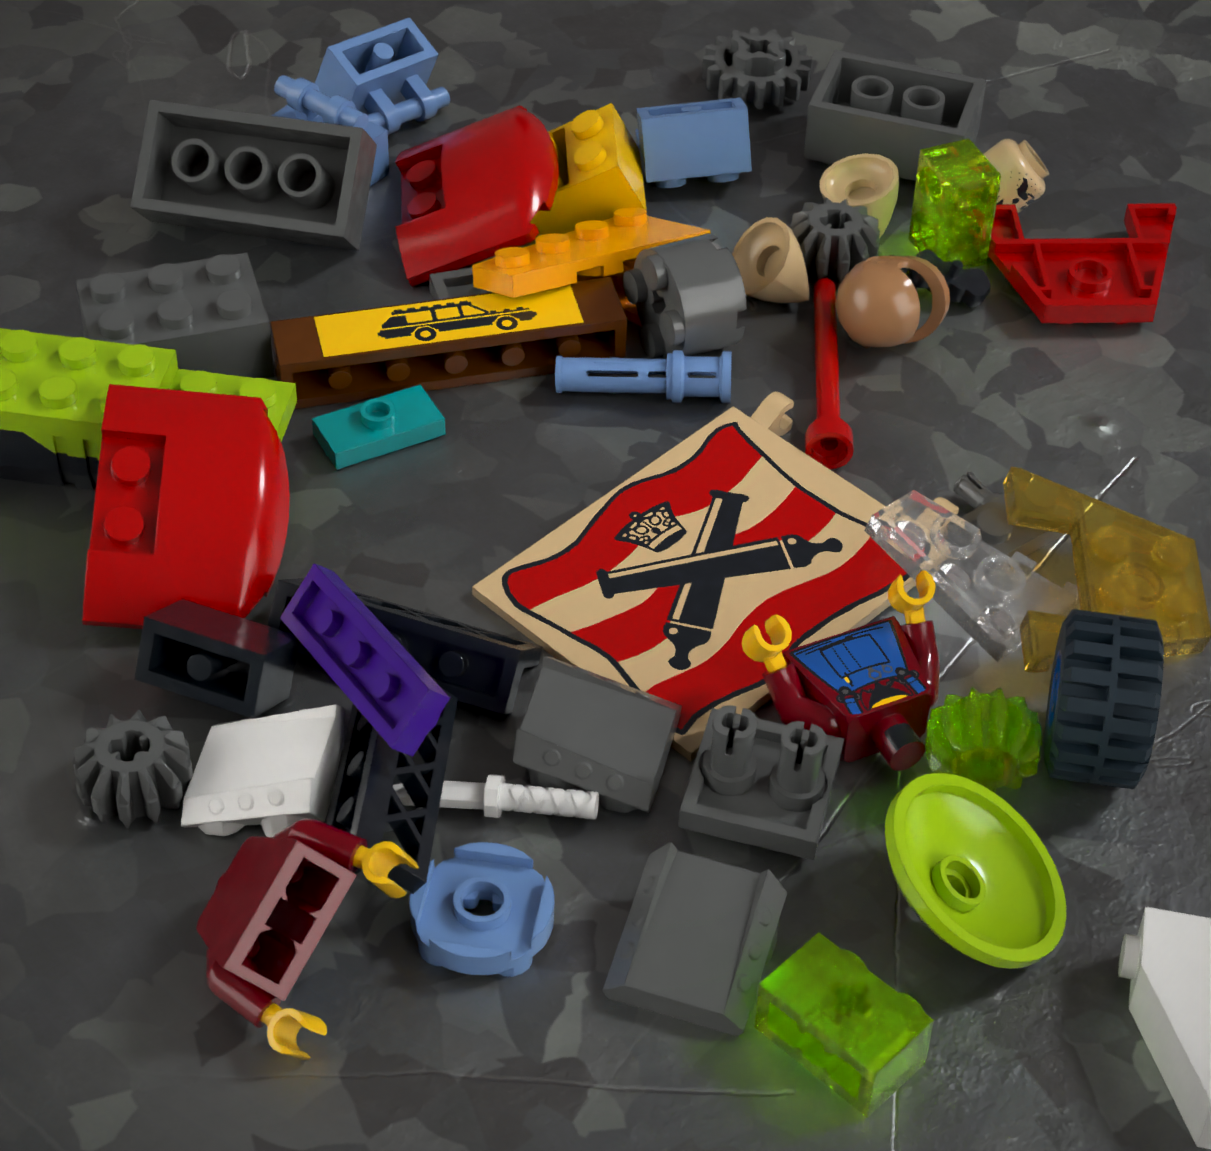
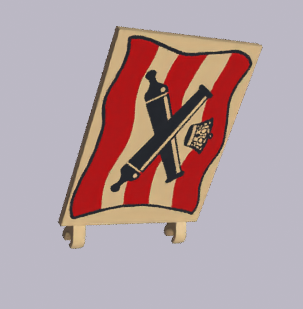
M775 391L763 400L751 417L732 406L472 586V595L534 643L543 646L542 649L555 659L681 705V716L671 747L691 762L697 757L712 708L720 709L723 706L732 705L736 706L737 714H741L743 708L754 713L772 699L762 676L767 671L765 663L752 660L743 651V636L754 624L757 625L764 641L772 645L771 639L766 633L765 621L772 615L783 617L790 625L792 631L789 645L781 651L783 654L784 651L866 625L891 605L888 600V590L892 582L900 574L903 577L904 590L907 593L916 586V576L922 570L931 574L951 558L952 549L944 545V543L947 542L945 538L950 520L958 514L959 508L945 498L938 497L926 507L914 524L907 521L781 438L780 436L785 435L791 430L793 420L785 415V413L793 408L794 401L784 394Z

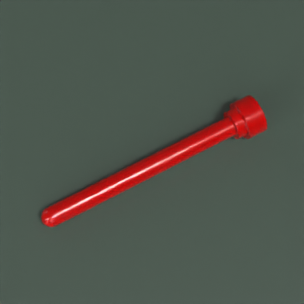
M821 278L815 283L813 289L817 419L806 430L805 453L828 469H837L846 465L853 456V432L851 427L840 418L837 310L835 305L836 287L832 280Z

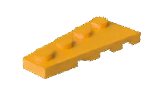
M621 208L614 211V217L603 221L588 220L579 222L575 225L574 231L565 234L551 233L540 235L535 239L536 244L524 248L507 247L495 251L494 258L472 265L473 287L515 298L577 283V274L583 276L601 275L605 277L622 273L623 262H635L638 254L644 249L703 234H711V230L647 216V211L643 208Z

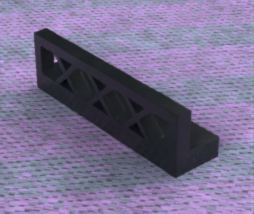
M304 578L278 580L267 626L292 633L280 617ZM352 591L440 687L457 697L458 701L504 715L512 713L523 668L539 664L543 646ZM299 641L297 653L313 657Z
M445 689L443 690L450 697V700L441 712L437 724L428 732L418 748L424 764L415 765L411 756L392 749L354 704L352 705L326 821L328 825L366 839L367 848L369 849L375 844L382 842L384 832L393 831L404 851L416 861L419 868L414 869L407 864H399L390 870L387 878L412 894L427 881L458 701L457 697ZM403 784L416 810L406 811L393 785ZM358 868L354 874L357 875L362 869Z

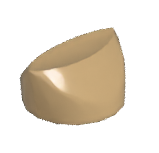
M866 153L848 156L834 162L824 171L819 181L823 198H828L833 203H841L848 199L849 206L867 207L868 215L878 219L880 239L891 220L897 202L899 190L898 167L891 159L878 154Z
M766 217L755 222L743 233L732 254L743 280L745 294L762 301L775 303L808 301L809 285L805 261L800 245L791 228L779 218Z

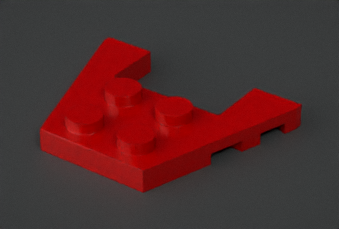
M1175 203L1127 204L1124 224L1129 238L1026 239L1023 235L1015 204L967 205L965 226L1041 323L1069 325L1073 323L1127 324L1153 322L1177 207Z

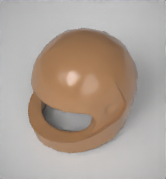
M874 256L856 264L845 275L839 285L835 305L840 324L854 342L866 349L869 347L885 348L917 342L929 336L944 320L949 309L950 294L944 276L929 261L915 256ZM900 268H910L919 273L931 290V313L925 324L918 330H916L920 320L918 293L912 281Z

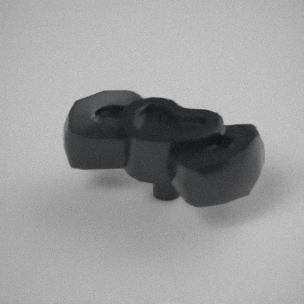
M929 249L923 250L915 256L929 261L938 268L948 285L950 301L964 302L968 307L973 308L982 304L990 293L991 284L982 269L964 270L961 261L943 262ZM909 268L912 283L917 288H927L931 293L924 278Z

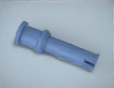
M673 350V353H667V359L574 358L556 356L555 389L556 393L666 394V399L672 400L673 403H681L684 397H719L721 403H731L732 351H723L720 357L685 356L682 350ZM591 373L638 374L637 377H599L588 375ZM649 375H666V378L649 377ZM690 375L716 376L715 378H689Z

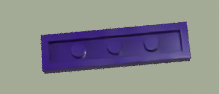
M314 563L280 619L392 749L413 757L428 732L437 724L440 714L450 700V697L334 571Z

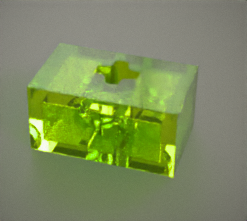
M818 932L759 983L754 1027L868 1118L925 1065L934 1020L925 1014L923 1008L914 998L905 993L895 991L870 972L856 954L847 949H840Z

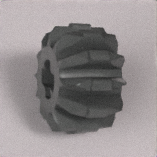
M824 198L821 205L812 202L805 203L802 211L793 214L789 227L800 245L807 276L815 275L818 277V280L828 278L835 280L840 285L845 275L856 264L879 255L880 230L878 229V219L869 216L865 206H849L848 199L841 203H833L828 198Z
M140 710L135 713L131 720L120 721L110 713L106 729L87 728L84 744L75 748V757L73 759L75 776L77 777L75 778L79 798L83 800L84 806L93 807V811L97 814L100 822L119 815V819L127 829L136 817L146 816L157 824L160 808L180 809L183 792L187 790L193 776L189 744L184 738L183 731L173 730L166 716H161L147 722V719Z

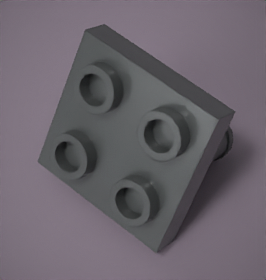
M732 705L723 706L720 709L712 708L679 811L678 828L814 860L842 754L844 738L827 735L822 728L811 724L810 730H805V722L801 721L784 725L758 719L752 711L743 708L741 714H737L736 706Z

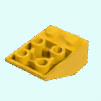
M612 103L597 110L584 111L576 116L573 121L548 131L557 152L559 177L551 210L537 212L530 222L537 226L539 230L538 235L551 233L565 234L574 231L575 225L579 222L588 220L603 221L614 217V211L621 208L638 207L646 210L640 149Z

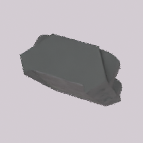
M544 655L542 669L520 729L516 730L513 763L528 769L531 786H541L544 789L551 787L576 791L581 788L587 791L598 792L599 804L607 810L627 813L639 809L650 813L681 716L682 706Z
M669 842L649 854L603 988V993L611 1000L734 1036L744 1033L747 1020L751 1017L754 1009L757 988L764 966L771 961L776 947L779 918L787 891L769 868L762 873L754 872L679 851L672 842Z

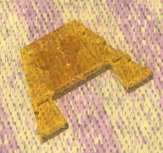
M1011 466L1003 482L1007 522L1009 525L1070 535L1080 610L1156 620L1163 638L1164 657L1203 652L1211 639V628L1194 539L1022 468ZM1033 610L1027 611L1019 626L1025 672L1039 673L1049 670L1054 661L1060 629L1067 616Z

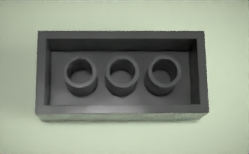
M150 99L131 208L150 222L359 251L377 144L363 128Z

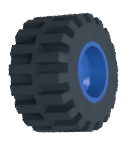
M1078 609L1070 611L1061 626L1058 636L1047 702L1044 762L1050 778L1126 789L1136 788L1147 770L1151 757L1161 700L1164 644L1156 620Z

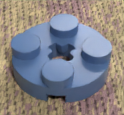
M476 842L454 848V857L442 861L436 867L434 866L433 859L429 864L426 883L414 894L410 892L411 929L418 941V951L422 959L428 964L443 966L463 974H499L505 977L523 974L530 968L533 956L547 943L554 925V890L548 877L546 876V880H544L542 875L533 869V859L524 852L499 843ZM479 900L492 901L495 913L487 916H476L467 912L464 908H476Z

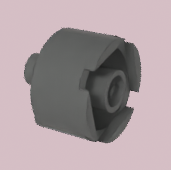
M703 234L644 249L638 254L634 269L624 272V291L629 302L636 304L642 325L640 328V342L643 351L649 358L660 356L663 359H667V353H673V350H682L685 356H696L736 345L743 338L746 326L736 328L737 312L747 310L743 280L737 263L729 249L725 247L717 250L711 243L717 239L713 234Z

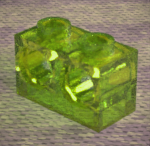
M969 138L920 150L908 236L909 241L918 252L929 249L943 262L959 260L963 263L964 270L987 264L1001 174Z

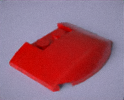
M520 105L403 150L398 154L395 163L401 172L402 224L396 226V233L403 266L410 285L413 287L429 281V274L458 270L495 256V251L499 249L519 247L535 240L539 230L535 224L530 222L537 212L551 210L557 191L559 167L555 146L545 126L535 115L528 112L526 108Z
M109 384L101 428L102 441L90 546L87 551L83 625L143 629L145 616L182 599L245 619L263 596L267 598L274 584L286 544L289 522L290 492L285 453L281 439L278 437V433L268 417L266 405L259 397Z

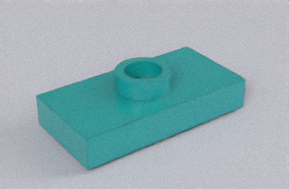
M421 384L312 418L313 435L336 470L446 435L445 418Z

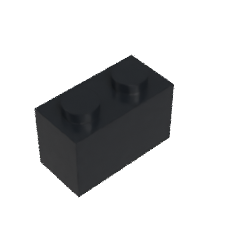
M182 599L144 617L134 679L255 718L289 698L299 640L292 633Z

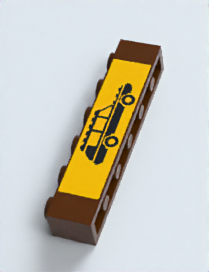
M611 277L577 281L575 284L515 298L491 292L270 321L273 360L277 381L296 383L297 403L294 409L373 399L421 384L425 391L555 374L556 356L626 358L627 318Z

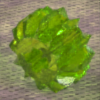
M972 687L969 695L965 697L955 694L946 695L943 706L930 710V720L927 722V737L925 738L926 758L929 760L930 771L954 774L970 779L988 788L995 794L997 789L1002 786L1012 789L1021 788L1023 778L1037 774L1038 762L1041 759L1040 746L1043 744L1042 727L1038 723L1037 713L1028 709L1025 697L1014 696L1005 698L1001 687L995 689L990 694L980 693Z

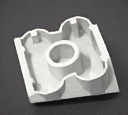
M335 704L261 718L223 722L211 726L184 796L181 826L184 828L198 827L208 835L228 836L238 832L245 825H262L265 835L273 837L279 831L302 819H315L325 822L344 745L345 708Z

